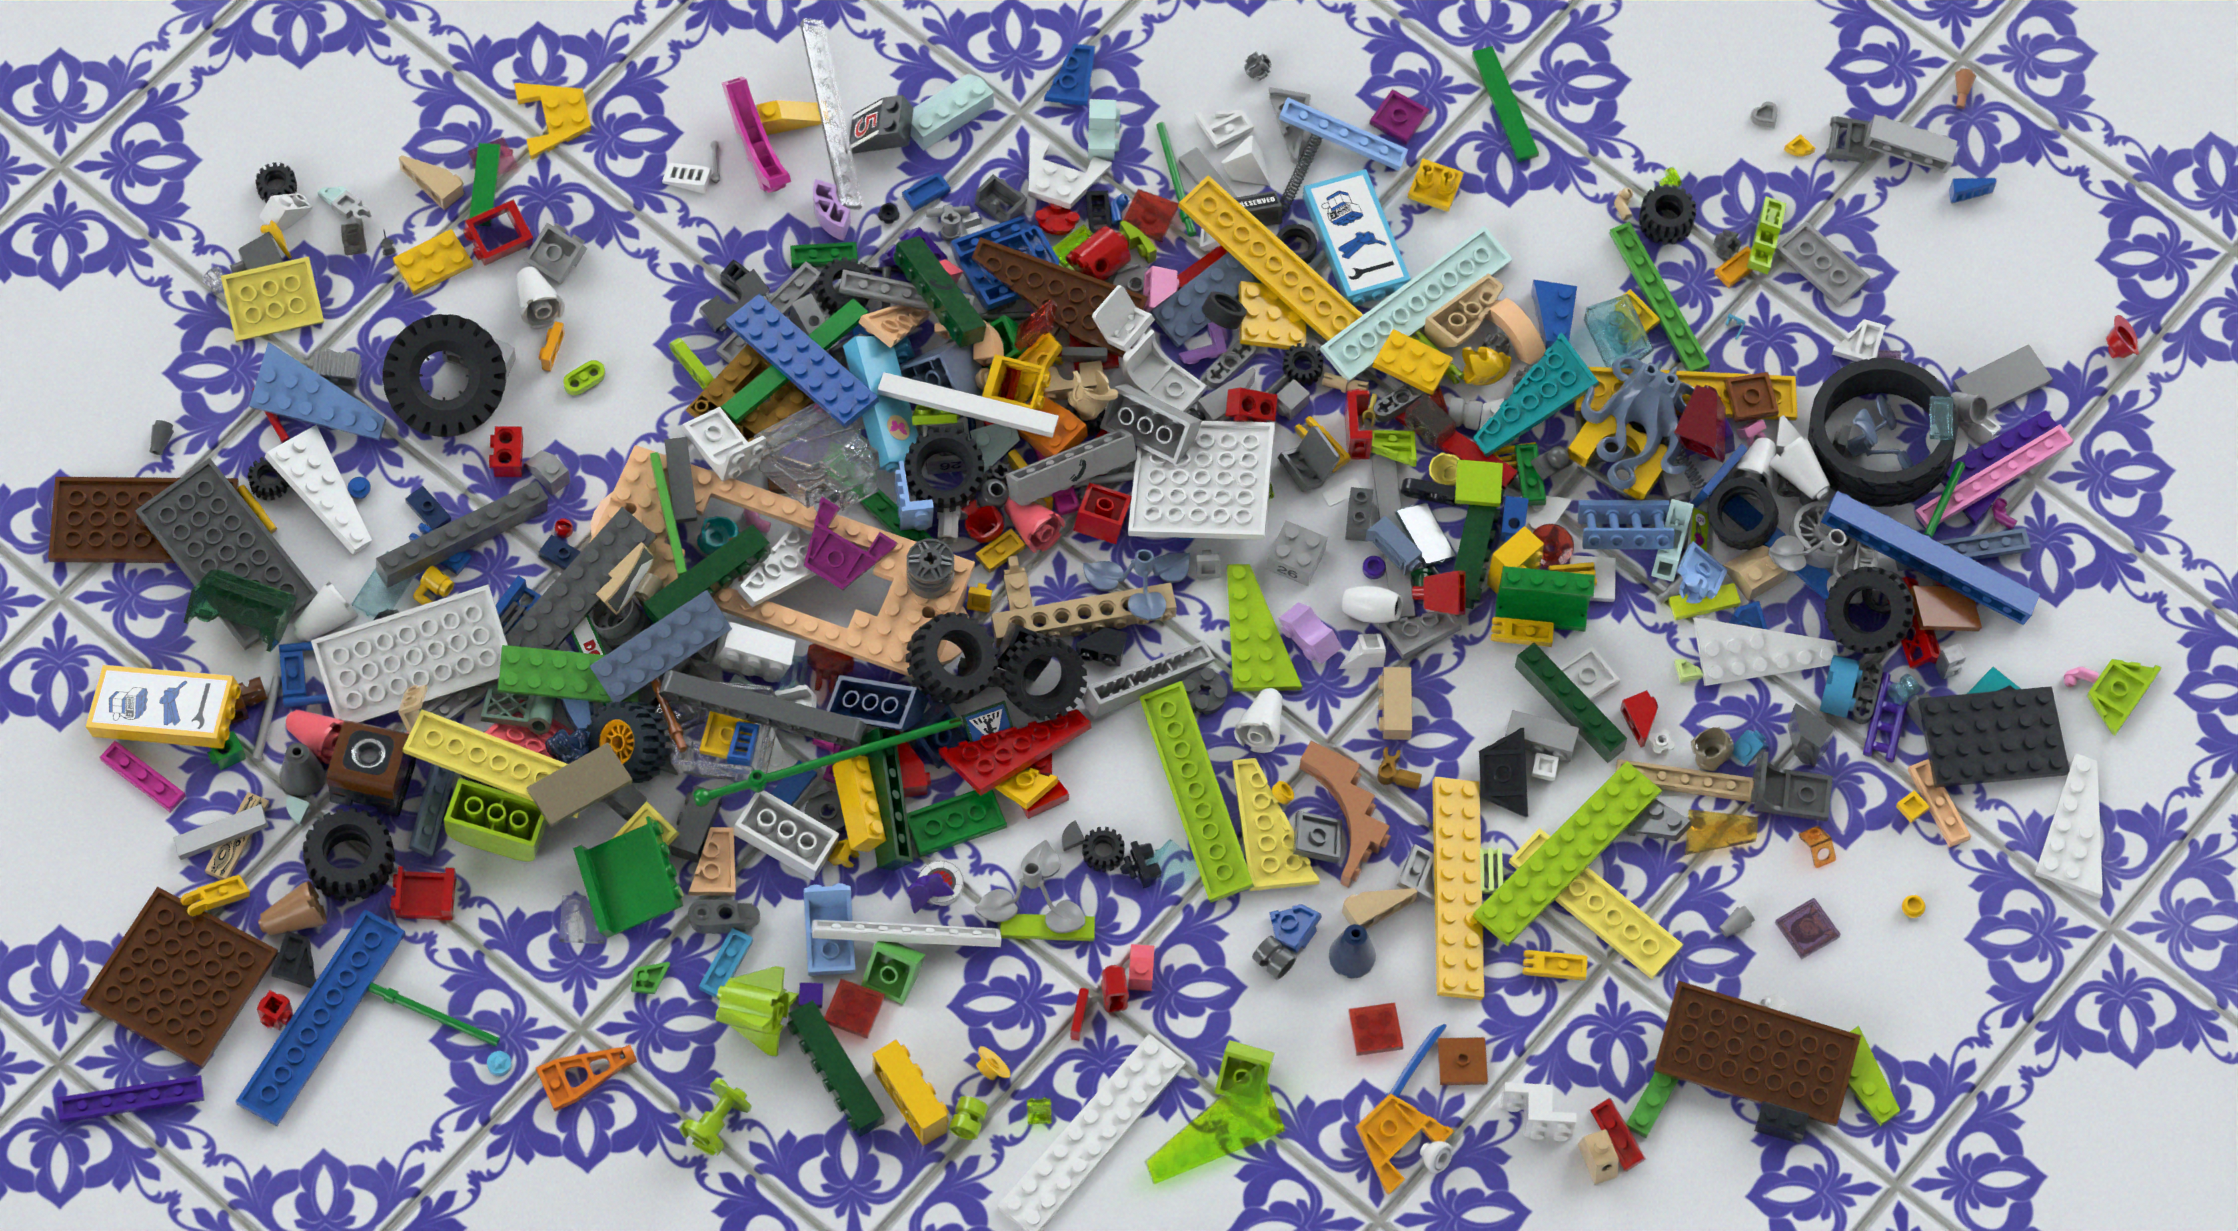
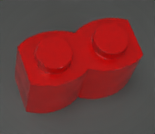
M1118 965L1107 966L1101 973V988L1105 1010L1108 1013L1124 1011L1128 1008L1127 1000L1129 998L1125 970L1122 966L1119 967Z

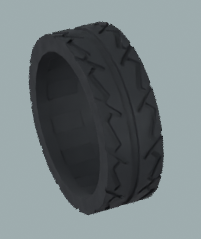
M1894 358L1864 359L1850 363L1837 370L1836 373H1833L1822 384L1814 398L1811 409L1808 441L1832 490L1847 494L1852 499L1873 507L1900 506L1922 498L1943 481L1953 459L1958 430L1957 411L1954 410L1956 407L1951 394L1926 369L1911 362L1905 363L1904 360ZM1875 393L1892 394L1908 399L1920 406L1936 425L1940 442L1933 453L1913 467L1899 471L1880 472L1857 466L1844 458L1829 440L1825 424L1837 408L1855 397Z

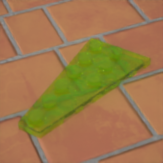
M1258 1063L1144 1161L1153 1184L1286 1131L1261 1064Z

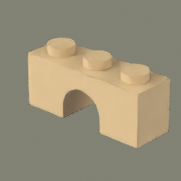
M1101 361L1079 363V375L1083 388L1096 389L1095 371L1103 373ZM1057 366L1050 367L1048 370L1050 371L1051 382L1049 387L1045 388L1043 396L1053 402L1068 400L1069 392L1074 389L1073 380L1062 379L1058 374Z

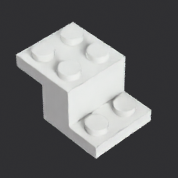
M1505 1082L1501 1097V1109H1506L1510 1112L1524 1110V1137H1530L1533 1140L1554 1138L1556 1141L1572 1139L1576 1125V1113L1552 1112L1553 1085Z

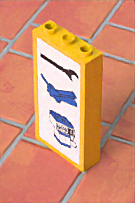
M103 665L85 727L92 737L223 749L225 740L229 738V725L231 719L235 716L236 699L240 697L241 688L235 678L229 675Z

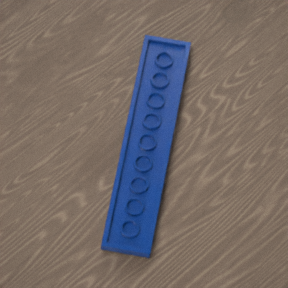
M364 909L237 1098L236 1104L275 1126L279 1125L367 993L369 985L375 981L405 936V930Z

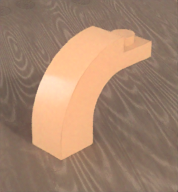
M1508 298L1502 301L1497 299L1484 319L1498 325L1505 332L1519 360L1530 365L1544 356L1546 351L1544 343L1524 311Z
M984 321L987 325L984 340L973 344V359L982 366L992 365L995 354L1004 356V349L998 332L989 323ZM935 323V333L944 339L951 338L943 325Z

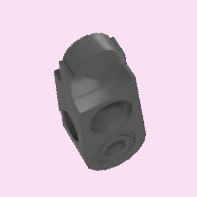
M697 900L689 907L688 918L692 928L701 934L729 933L732 928L740 932H746V929H752V927L758 925L760 922V911L752 903H738L737 900ZM724 914H730L732 916L729 919L721 918V916Z

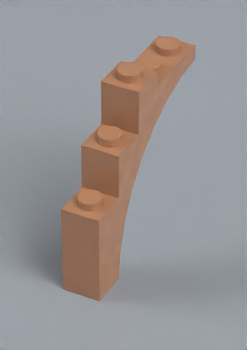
M1310 741L1300 759L1299 769L1314 777L1328 789L1339 804L1346 819L1350 838V853L1341 876L1340 884L1349 888L1352 881L1356 882L1362 871L1360 869L1361 864L1368 862L1372 852L1378 854L1381 847L1386 848L1391 838L1388 835L1390 826L1371 817L1376 808V804H1374L1375 795L1357 787L1362 776L1359 773L1361 764Z

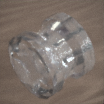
M220 267L211 268L202 279L206 286H210V290L214 295L224 292L221 280L223 271Z

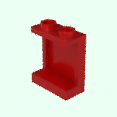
M1354 389L1347 391L1344 410L1346 449L1351 460L1370 459L1373 440L1372 430L1359 431L1358 416H1362L1363 412L1368 410L1370 397L1368 390Z
M398 866V874L393 875V888H396V894L391 896V909H394L396 918L453 920L457 880L455 868L445 867V873L404 871L403 866Z

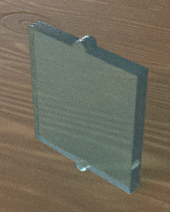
M1171 839L1159 850L1156 849L1154 858H1150L1146 862V866L1158 862L1161 869V877L1159 879L1174 892L1185 881H1189L1190 876L1198 869L1195 859Z

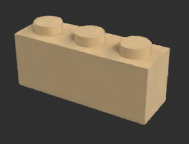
M1384 667L1383 674L1378 675V689H1382V696L1378 697V710H1382L1383 716L1379 717L1378 730L1383 731V739L1410 740L1412 734L1411 668Z

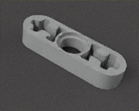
M1238 340L1208 368L1206 372L1207 385L1217 389L1226 384L1255 356L1256 346L1239 344ZM1242 346H1243L1244 348H1247L1248 346L1250 347V351L1245 350V351L1241 354V352H1242ZM1227 359H1234L1237 361V365L1228 367L1225 361ZM1221 372L1220 379H1212V375L1217 376Z

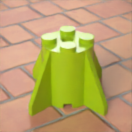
M774 966L729 978L725 986H720L718 989L717 999L720 1002L715 1020L731 1026L767 1055L777 1057L780 1032L784 1025L780 1024L782 1017L787 1018L789 1006L799 998L798 993L786 992L787 990L783 989L785 968Z

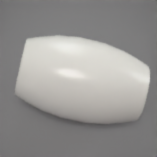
M1352 587L1344 592L1342 610L1344 614L1363 622H1392L1400 618L1402 597L1382 587Z

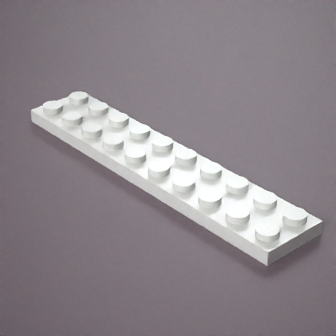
M1148 1034L998 1204L997 1209L1023 1230L1041 1231L1186 1066V1062L1152 1035Z

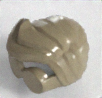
M1720 727L1708 728L1690 741L1692 751L1696 754L1695 762L1704 770L1716 771L1718 766L1729 760L1733 754L1734 742L1730 734Z

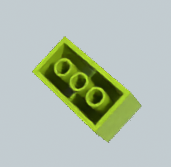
M462 778L458 779L444 818L446 834L457 842L524 862H530L535 859L548 823L534 801Z

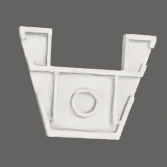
M1031 136L1028 196L1071 209L1093 184L1100 181L1101 176L1105 172L1108 173L1111 170L1112 162L1094 156L1086 173L1044 160L1049 150L1050 142Z

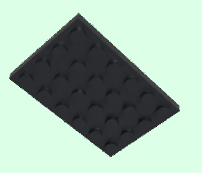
M2052 686L1919 698L1918 700L1935 788L2066 776L2070 772Z

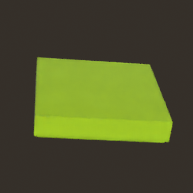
M1457 460L1455 503L1500 507L1503 463Z

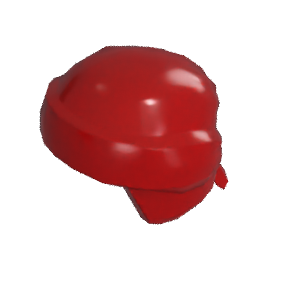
M973 500L972 502L969 501V506L967 505L961 509L968 515L965 521V529L973 540L979 543L992 542L1002 533L1004 529L1003 516L995 506L978 508L976 500Z

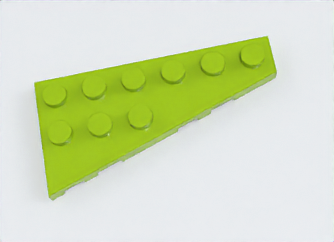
M1227 564L1233 692L1262 691L1269 688L1277 691L1302 690L1301 682L1250 564Z

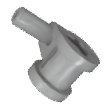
M943 205V208L926 209L927 218L941 217L943 225L941 237L947 241L960 238L961 230L958 227L961 223L960 215H969L971 213L970 206L953 207L952 205Z

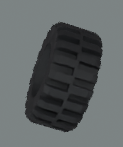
M1859 567L1858 569L1848 571L1847 574L1840 576L1836 580L1834 586H1831L1828 599L1825 600L1826 612L1824 614L1825 619L1828 621L1827 627L1829 631L1833 633L1834 638L1843 644L1844 647L1858 653H1882L1896 647L1908 635L1907 632L1912 627L1913 615H1915V609L1913 608L1914 600L1913 596L1910 595L1908 586L1896 574L1882 568ZM1864 589H1876L1882 592L1888 598L1891 605V615L1887 624L1874 632H1865L1858 629L1849 618L1848 607L1851 599L1856 593Z
M947 612L944 615H937L920 626L911 636L912 640L908 642L906 649L910 652L905 655L906 663L910 665L907 668L908 674H912L914 678L912 682L915 687L919 685L922 689L921 692L925 696L929 694L931 696L930 699L935 702L942 700V703L947 705L963 703L985 690L989 686V682L996 675L994 670L998 668V660H995V657L998 656L997 648L993 647L995 641L992 636H988L986 633L988 629L984 625L980 626L978 624L979 621L974 617L968 619L967 614L959 613L956 615L955 612ZM940 640L954 643L963 652L967 664L964 677L950 674L941 665L937 654Z
M343 808L336 809L335 814L331 815L328 812L323 815L324 819L322 821L316 820L312 824L314 830H308L306 834L307 841L303 842L304 863L308 877L312 880L314 887L317 890L321 889L322 894L327 897L334 895V899L338 901L348 898V902L356 901V897H362V900L369 897L368 893L373 892L376 894L380 891V884L386 885L389 881L388 874L393 873V862L395 861L392 839L386 825L381 823V819L376 815L371 818L370 812L362 810L360 813L357 812V808H349V811H343ZM357 840L371 848L368 859L353 869H339L327 861L328 854L332 848L343 841Z

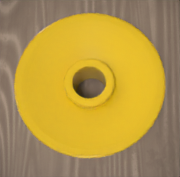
M984 1046L979 1047L978 1054L981 1059L976 1065L986 1078L994 1080L997 1076L1002 1078H1009L1011 1076L1009 1068L997 1054Z

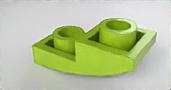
M1126 221L1120 222V233L1126 237L1129 243V250L1137 248L1140 257H1144L1148 264L1156 261L1157 249L1149 238Z

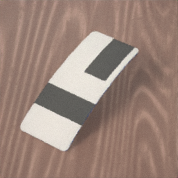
M977 212L961 216L968 235L984 229Z

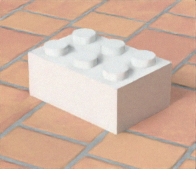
M729 622L732 630L718 638L713 664H717L723 669L741 671L742 674L747 676H759L768 682H779L791 666L796 640Z

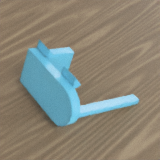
M1729 313L1725 325L1728 326L1732 319L1739 325L1742 323L1735 338L1737 340L1746 321Z

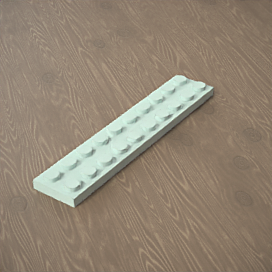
M1483 226L1322 345L1319 350L1349 383L1373 365L1375 358L1393 329L1411 337L1416 331L1425 326V320L1429 315L1489 273L1491 276L1496 274L1512 261V257L1489 230Z

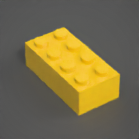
M896 1039L872 1053L873 1072L922 1146H925L947 1133V1123L949 1122L947 1114H949L946 1105L942 1101L938 1102L934 1096L936 1092L931 1083H926L922 1078L923 1072L917 1063L913 1064L909 1057L911 1055L904 1044L900 1045Z

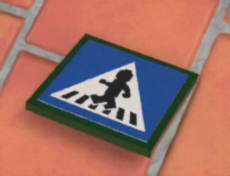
M1005 700L961 715L970 743L980 740L981 736L1013 727Z

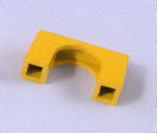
M1596 407L1594 411H1599L1600 408ZM1609 415L1602 423L1598 424L1586 421L1568 448L1569 459L1585 468L1596 453L1598 442L1605 437H1615L1617 429L1616 418L1613 415ZM1629 423L1626 425L1627 445L1637 456L1646 445L1647 434L1634 430ZM1660 444L1655 454L1648 461L1637 466L1634 471L1636 476L1635 484L1628 489H1624L1623 492L1636 500L1646 499L1664 472L1661 467V460L1668 449L1667 446Z

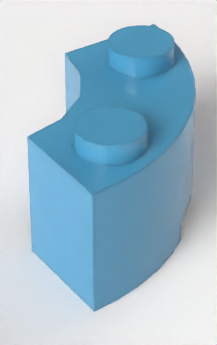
M1833 655L1819 711L1844 718L1847 717L1848 711L1853 712L1856 698L1852 697L1855 682L1860 683L1863 670L1859 669L1860 661Z

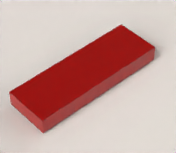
M1611 1098L1590 1110L1600 1129H1606L1624 1171L1627 1172L1646 1160Z

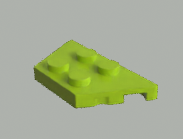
M2111 659L2094 683L2087 697L2114 736H2116L2162 667L2155 665L2153 668L2141 666V663L2137 662L2127 663L2123 660Z

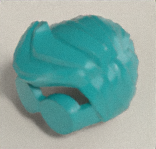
M715 516L705 518L701 527V533L697 537V544L702 552L710 555L726 544L729 538L740 534L739 528L736 526V523L727 517Z

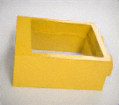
M995 354L982 397L1039 411L1044 405L1045 397L1043 395L1045 388H1048L1051 382L1050 371L1044 366ZM1007 367L1039 375L1031 405L998 397Z

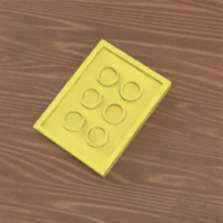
M309 256L221 276L236 342L324 323Z

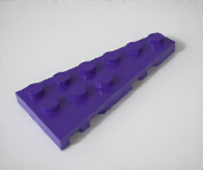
M2046 410L1953 461L1941 482L1942 485L1946 487L1958 461L1963 462L1965 467L1957 485L2058 425ZM2013 481L1962 510L1973 526L1977 524L1983 514L1991 508L1996 499L2005 492Z

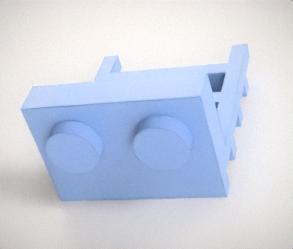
M899 461L900 469L896 470L894 491L895 494L897 493L896 504L898 506V518H900V530H925L928 527H932L933 500L910 502L904 461Z

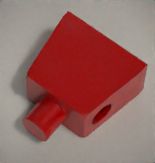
M1452 571L1424 577V586H1413L1412 588L1413 600H1424V609L1465 615L1466 571Z

